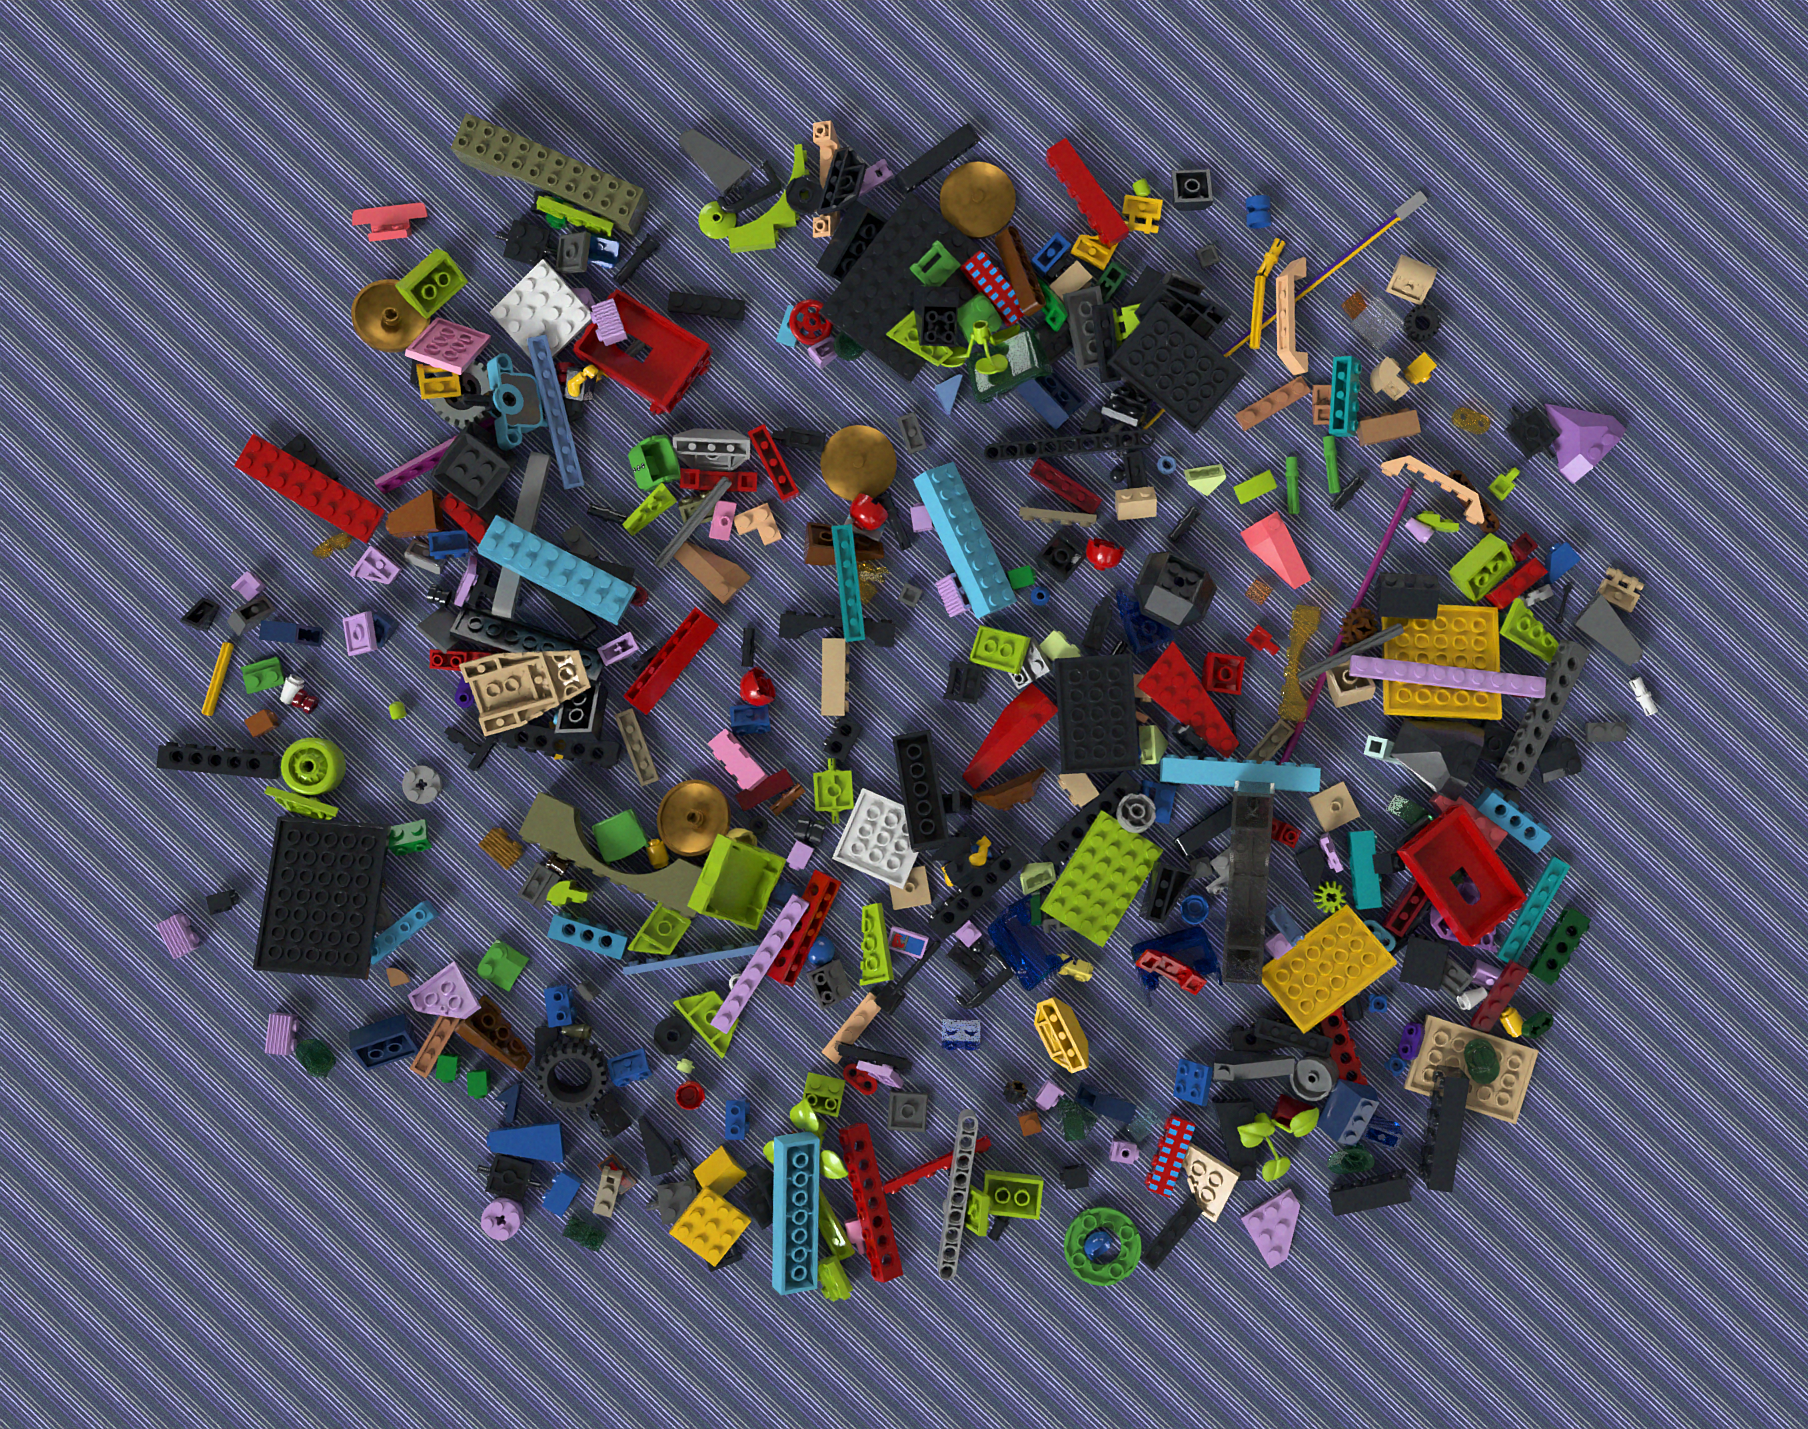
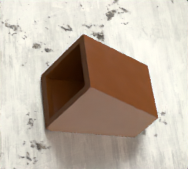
M428 490L387 514L386 529L389 531V534L398 538L424 536L428 535V533L445 532L443 509L439 506V503L442 501L441 495L433 490Z

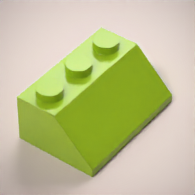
M436 248L402 278L395 287L410 305L424 318L428 319L466 285L468 281L449 254Z
M1489 533L1464 558L1454 565L1448 573L1453 583L1472 603L1476 604L1516 564L1507 543Z
M984 1170L982 1192L990 1196L991 1208L988 1210V1214L1039 1220L1044 1182L1042 1176Z

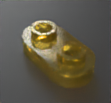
M1458 408L1451 416L1452 423L1456 427L1477 435L1485 433L1490 428V420L1487 416L1468 408ZM1461 414H1464L1466 416L1465 420L1461 419ZM1478 421L1483 422V427L1478 425Z

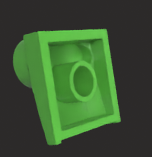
M978 293L958 308L957 325L968 343H970L971 339L970 333H974V322L979 320L987 321L990 333L997 331L1002 325L999 314L983 293Z
M496 939L480 962L476 972L483 979H488L510 992L514 982L530 958L503 941Z

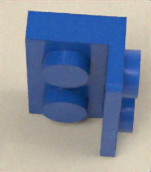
M747 704L730 707L733 735L745 736L751 733L763 734L771 731L768 704L764 706Z
M644 1048L607 1059L611 1081L616 1086H627L632 1081H642L647 1079L648 1076L653 1075L652 1070L649 1068Z

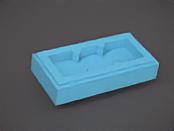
M788 305L776 342L795 348L797 339L792 334L789 326V317L794 306ZM799 313L797 320L802 322L804 314Z

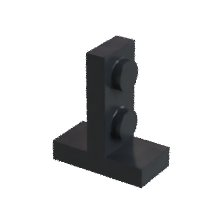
M481 568L468 600L469 604L479 607L484 593H486V598L494 601L497 589L488 586L492 571ZM518 598L516 606L520 607L523 600Z
M448 726L444 731L448 735V740L455 744L459 742L464 746L463 750L471 755L475 753V756L467 766L473 771L479 770L499 740L494 735H488L484 743L480 745L453 726Z
M952 791V794H942L946 814L960 813L972 815L971 795L961 791Z

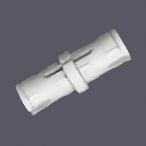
M1641 676L1629 681L1637 696L1636 700L1640 702L1646 716L1658 712L1652 701V694L1645 687Z

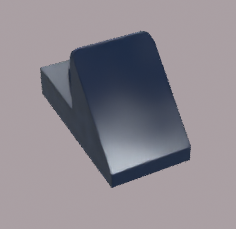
M380 609L373 617L377 645L380 648L384 647L399 626V623Z
M518 1081L493 1099L508 1102V1104H505L503 1116H506L505 1122L513 1123L517 1119L523 1081Z

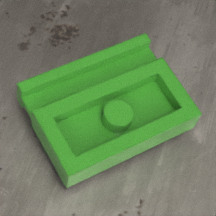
M280 657L240 667L243 672L247 694L284 685L286 680L282 665L280 664Z

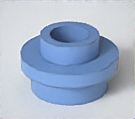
M1169 455L1162 456L1157 463L1158 470L1165 475L1173 473L1177 466L1176 460ZM1164 462H1168L1170 464V467L1168 469L1164 468Z

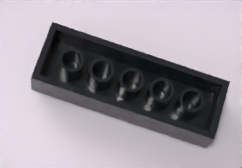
M930 729L892 736L912 852L916 853L951 846Z
M1437 1065L1436 1071H1433L1432 1075L1434 1087L1430 1090L1429 1095L1431 1107L1427 1109L1428 1127L1424 1129V1138L1426 1140L1425 1145H1422L1421 1148L1423 1160L1422 1164H1419L1418 1174L1429 1190L1452 1193L1470 1079L1459 1067Z

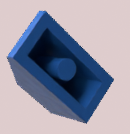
M1567 541L1560 544L1557 542L1549 548L1551 552L1545 556V569L1548 571L1544 575L1543 583L1545 585L1553 584L1581 560Z

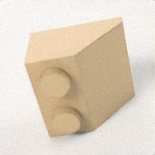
M1350 660L1326 671L1329 693L1336 708L1372 699L1376 686L1372 678L1349 676Z

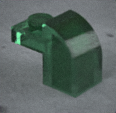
M1398 794L1394 795L1385 809L1387 812L1404 820L1409 826H1412L1425 815L1431 821L1434 820L1432 814L1426 809Z

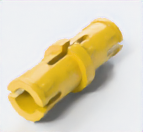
M1274 239L1269 252H1266L1264 255L1263 263L1259 270H1257L1258 275L1261 276L1265 269L1263 276L1268 278L1274 264H1277L1278 256L1286 245L1284 241H1281L1277 247L1280 239Z

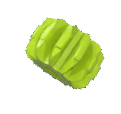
M1324 881V887L1319 884L1318 889L1320 891H1313V894L1318 895V897L1313 899V902H1319L1316 907L1318 909L1323 908L1325 913L1329 909L1331 913H1335V907L1341 910L1342 906L1339 903H1346V900L1341 899L1342 896L1346 895V892H1340L1343 886H1336L1335 881H1332L1330 884L1328 881ZM1328 893L1333 894V896H1331L1333 897L1331 901L1326 900V898H1328L1326 896Z

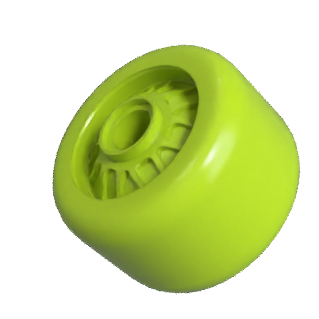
M308 737L295 741L286 749L281 761V773L284 781L292 790L303 795H323L331 792L342 782L346 772V761L341 749L335 743L324 738ZM310 761L314 764V768L311 772L308 769V764Z

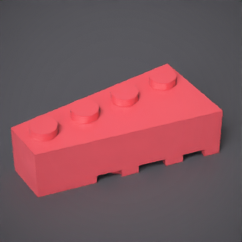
M1434 793L1429 800V803L1439 815L1451 805L1462 804L1494 851L1508 834V832L1460 796L1457 801H1453Z

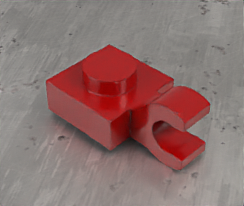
M1258 624L1245 639L1258 651L1265 648L1273 656L1280 650L1279 647L1269 641L1273 636Z

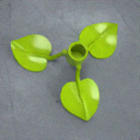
M976 321L973 323L974 333H970L971 339L968 350L964 347L949 348L953 354L941 364L945 367L963 365L965 358L970 357L975 339L978 344H984L987 357L976 362V370L982 374L1002 372L1008 367L1007 358L1001 354L990 356L987 342L989 340V343L993 344V346L998 345L1000 348L1016 346L1021 341L1020 325L1012 326L992 335L987 321Z
M804 1098L791 1109L790 1118L796 1127L800 1129L805 1128L806 1132L810 1131L820 1139L819 1172L831 1179L847 1176L849 1172L845 1169L842 1160L836 1153L830 1150H823L820 1153L822 1141L825 1139L823 1134L827 1130V1125L823 1120L818 1119L807 1098ZM771 1140L764 1146L763 1154L773 1165L774 1140Z
M1317 1107L1297 1114L1291 1120L1290 1128L1278 1123L1275 1119L1270 1120L1266 1113L1256 1115L1254 1123L1238 1127L1241 1142L1245 1147L1257 1146L1263 1141L1264 1137L1266 1138L1275 1157V1160L1267 1161L1262 1169V1176L1266 1182L1283 1176L1291 1165L1288 1157L1283 1156L1279 1158L1269 1138L1275 1132V1125L1289 1133L1294 1132L1296 1137L1304 1136L1310 1133L1318 1122L1319 1109Z

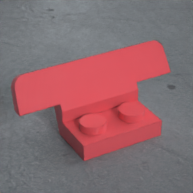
M423 203L355 210L352 214V226L371 223L372 232L368 234L369 242L406 238L412 236L410 219L428 217Z

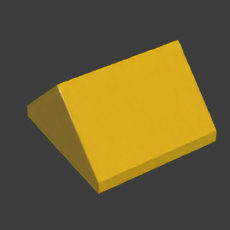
M723 1145L693 1171L702 1188L706 1185L721 1197L747 1175L746 1171Z

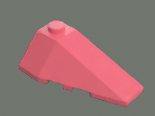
M1277 511L1240 532L1249 550L1261 558L1267 566H1270L1293 589L1311 580L1288 529Z

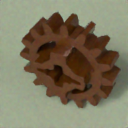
M1362 607L1351 608V612H1346L1347 617L1341 619L1344 622L1343 625H1339L1342 628L1339 635L1344 636L1341 641L1345 642L1348 647L1373 636V633L1378 631L1375 628L1378 621L1373 620L1375 614H1371V610Z

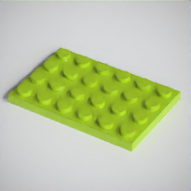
M1101 810L1040 909L1103 948L1152 870L1154 861L1157 862L1162 854L1163 849L1138 833L1128 832L1121 827L1118 820Z

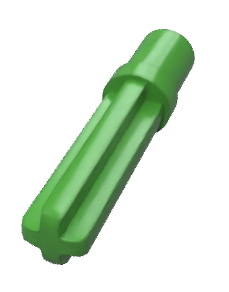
M1334 436L1323 437V453L1326 461L1329 492L1334 494L1341 491L1337 450Z
M1287 457L1285 477L1287 478L1288 513L1295 515L1300 512L1299 471L1297 457Z

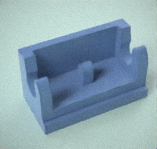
M1279 904L1266 914V917L1275 929L1284 935L1292 947L1297 945V941L1305 938L1301 929L1282 904Z

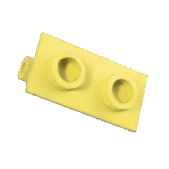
M1063 953L1056 955V962L1052 969H1055L1057 973L1074 976L1076 980L1081 982H1088L1092 977L1094 967L1091 966V963L1078 959L1076 965H1073L1074 957Z

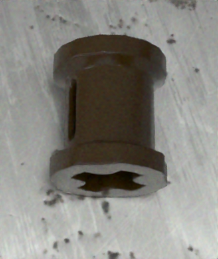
M554 852L548 859L545 867L552 868L563 876L569 868L571 861L559 858Z

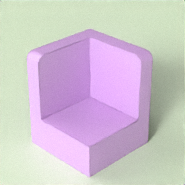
M246 571L231 586L233 590L239 591L247 601H252L267 587L253 572Z

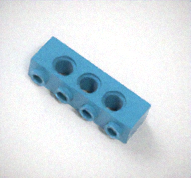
M1487 787L1473 803L1474 807L1538 854L1552 837L1548 833L1549 828L1542 822L1538 824L1534 822V817L1526 810L1523 813L1518 810L1520 806L1511 799L1506 801L1503 798L1505 795L1498 789L1491 790ZM1502 804V808L1499 811H1495L1496 806ZM1517 816L1514 822H1510L1511 817ZM1532 827L1530 832L1525 833L1526 828Z
M428 900L419 903L374 939L371 957L372 965L381 962L439 916Z
M560 911V914H554L547 937L612 958L623 959L630 936L626 935V931L620 929L612 931L607 929V925L601 923L593 925L589 923L590 920L579 917L577 920L571 918V914ZM568 924L575 926L574 934L568 933ZM586 930H591L594 933L592 940L585 937ZM605 935L612 938L611 945L604 944L603 938Z

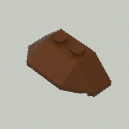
M1038 768L974 794L972 797L974 800L998 810L1003 809V812L1014 808L1013 804L1021 802L1022 805L1032 801L1031 797L1036 794L1045 768Z

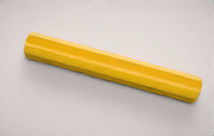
M1260 275L1255 277L1249 345L1251 349H1259L1261 340L1266 277Z
M222 643L202 708V714L212 716L234 648L232 643Z

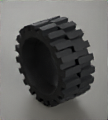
M569 1037L563 1039L562 1044L558 1040L554 1042L553 1048L549 1046L546 1049V1053L541 1058L537 1085H540V1094L545 1093L544 1100L546 1102L552 1100V1107L556 1108L557 1105H561V1111H566L567 1107H571V1112H577L579 1106H581L582 1110H585L588 1103L592 1106L596 1103L597 1098H601L606 1087L608 1068L607 1059H604L603 1051L597 1052L598 1046L595 1043L589 1046L590 1040L584 1039V1042H579V1037H574L573 1041H569ZM576 1058L584 1061L590 1067L592 1076L582 1085L569 1086L557 1078L554 1070L555 1067L565 1059Z

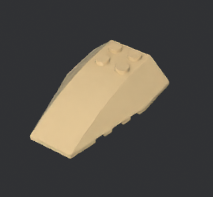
M579 650L497 653L459 664L465 683L469 682L479 709L480 716L478 719L484 736L523 726L533 718L539 717L549 709L555 708L563 701L569 700L591 687Z

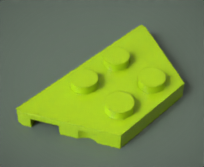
M267 786L264 792L266 795L275 797L274 801L288 811L313 819L330 820L339 811L337 807L321 803L319 799L314 797L309 799L302 797V794L295 791L289 793Z
M659 901L627 949L637 952L670 955L690 926L691 921L679 915L681 911L677 909L671 911L662 907L663 903Z
M715 990L675 1000L673 1004L722 1059L735 1032L739 1017H737L728 1033L725 1034L710 1024L724 1002Z

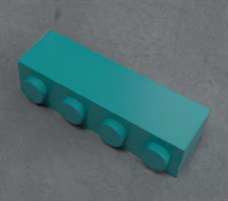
M1374 830L1346 832L1354 908L1369 909L1382 907L1381 902H1384V895L1380 891L1379 885L1382 882L1381 874H1375L1372 854H1376L1377 835L1374 833Z

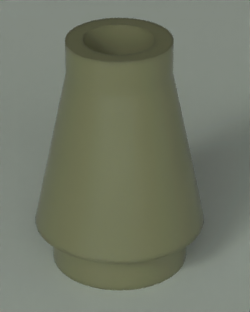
M588 1024L563 1025L562 1035L573 1039L574 1037H579V1041L584 1042V1039L590 1040L592 1027L588 1026Z

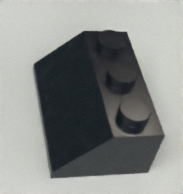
M1379 573L1374 587L1378 617L1436 620L1440 591L1437 575Z
M601 681L596 683L590 682V688L560 703L555 728L556 735L579 743L600 742L608 691Z

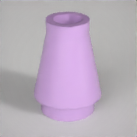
M1412 517L1405 525L1415 538L1423 543H1426L1435 532L1431 529V526Z

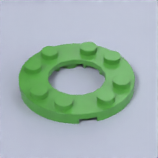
M1099 1206L1081 1212L1071 1221L1064 1236V1254L1068 1265L1075 1275L1092 1285L1109 1286L1116 1284V1282L1125 1277L1127 1278L1134 1271L1140 1259L1141 1239L1136 1226L1127 1215L1111 1207ZM1098 1227H1108L1114 1230L1121 1241V1250L1117 1258L1107 1264H1096L1090 1261L1083 1249L1086 1235Z

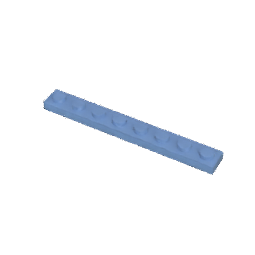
M547 335L527 338L564 490L584 486Z
M753 941L741 943V947L735 948L734 945L722 946L723 950L715 951V948L703 949L704 953L696 954V951H689L684 953L685 956L677 957V954L666 955V959L658 960V957L646 959L647 962L639 963V960L629 961L623 967L624 975L755 954L761 943L753 944Z

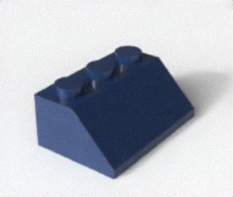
M1045 363L1029 374L1017 388L1021 396L1055 430L1065 424L1086 403L1051 366L1047 367Z
M405 1013L349 1031L350 1051L365 1071L417 1055L420 1051L413 1025Z
M1339 1078L1319 1114L1316 1126L1336 1142L1355 1147L1380 1103L1375 1089Z

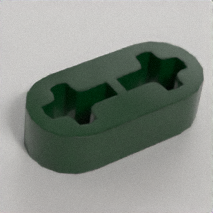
M1037 889L1029 893L1031 926H1041L1040 892Z
M1539 1011L1522 1024V1035L1531 1039L1538 1038L1552 1027L1554 1021L1552 1014Z

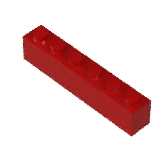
M1067 138L1047 149L1045 160L1048 166L1055 169L1059 182H1064L1068 195L1072 199L1075 198L1079 211L1082 214H1086L1090 227L1096 229L1099 233L1098 237L1101 243L1111 248L1127 238L1129 228Z
M695 606L623 697L647 715L719 625Z

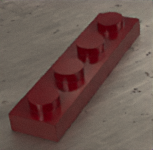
M1038 458L1028 473V476L1087 514L1093 515L1103 500L1040 458Z
M1510 959L1469 1024L1488 1034L1529 970Z

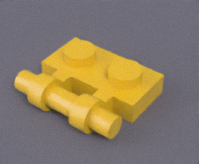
M1125 195L1122 216H1129V220L1124 221L1129 231H1144V234H1150V232L1158 233L1159 226L1152 225V220H1160L1163 200ZM1135 217L1146 219L1145 224L1136 223Z

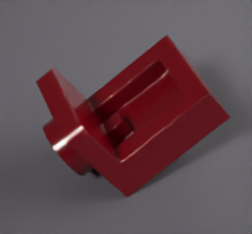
M1527 532L1522 533L1508 546L1513 559L1519 562L1525 560L1538 547Z

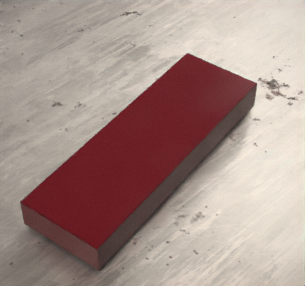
M784 768L767 777L752 791L745 789L735 794V797L743 812L795 784L787 769Z

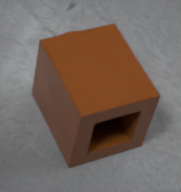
M263 709L244 720L253 737H261L279 727L277 715L269 709Z
M1035 1108L1017 1113L1023 1136L1042 1131Z

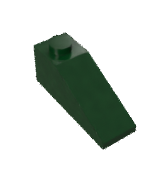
M1119 260L1111 262L1094 286H1100L1103 304H1108L1133 273Z

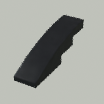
M1147 265L1119 308L1117 316L1123 315L1122 307L1142 303L1156 284L1160 282L1163 275ZM1124 321L1119 322L1120 332H1126Z

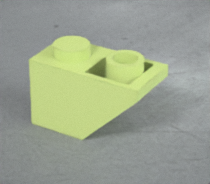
M1053 630L1039 645L1050 661H1054L1055 658L1082 657L1079 654L1081 651L1074 644L1070 646L1065 641L1067 639L1066 636L1060 631L1056 632Z

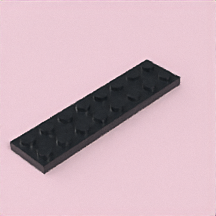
M466 602L450 629V636L500 653L579 650L589 682L591 683L598 681L605 666L597 646L514 618L493 615L490 610Z

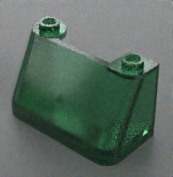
M1029 327L1018 331V335L989 348L990 356L1001 354L1007 358L1008 367L1002 372L994 374L979 373L976 370L975 364L978 360L987 358L986 352L970 354V357L965 362L976 403L988 404L994 401L993 397L997 398L1001 393L1029 380H1035L1041 375L1045 377L1053 373L1036 330H1030Z

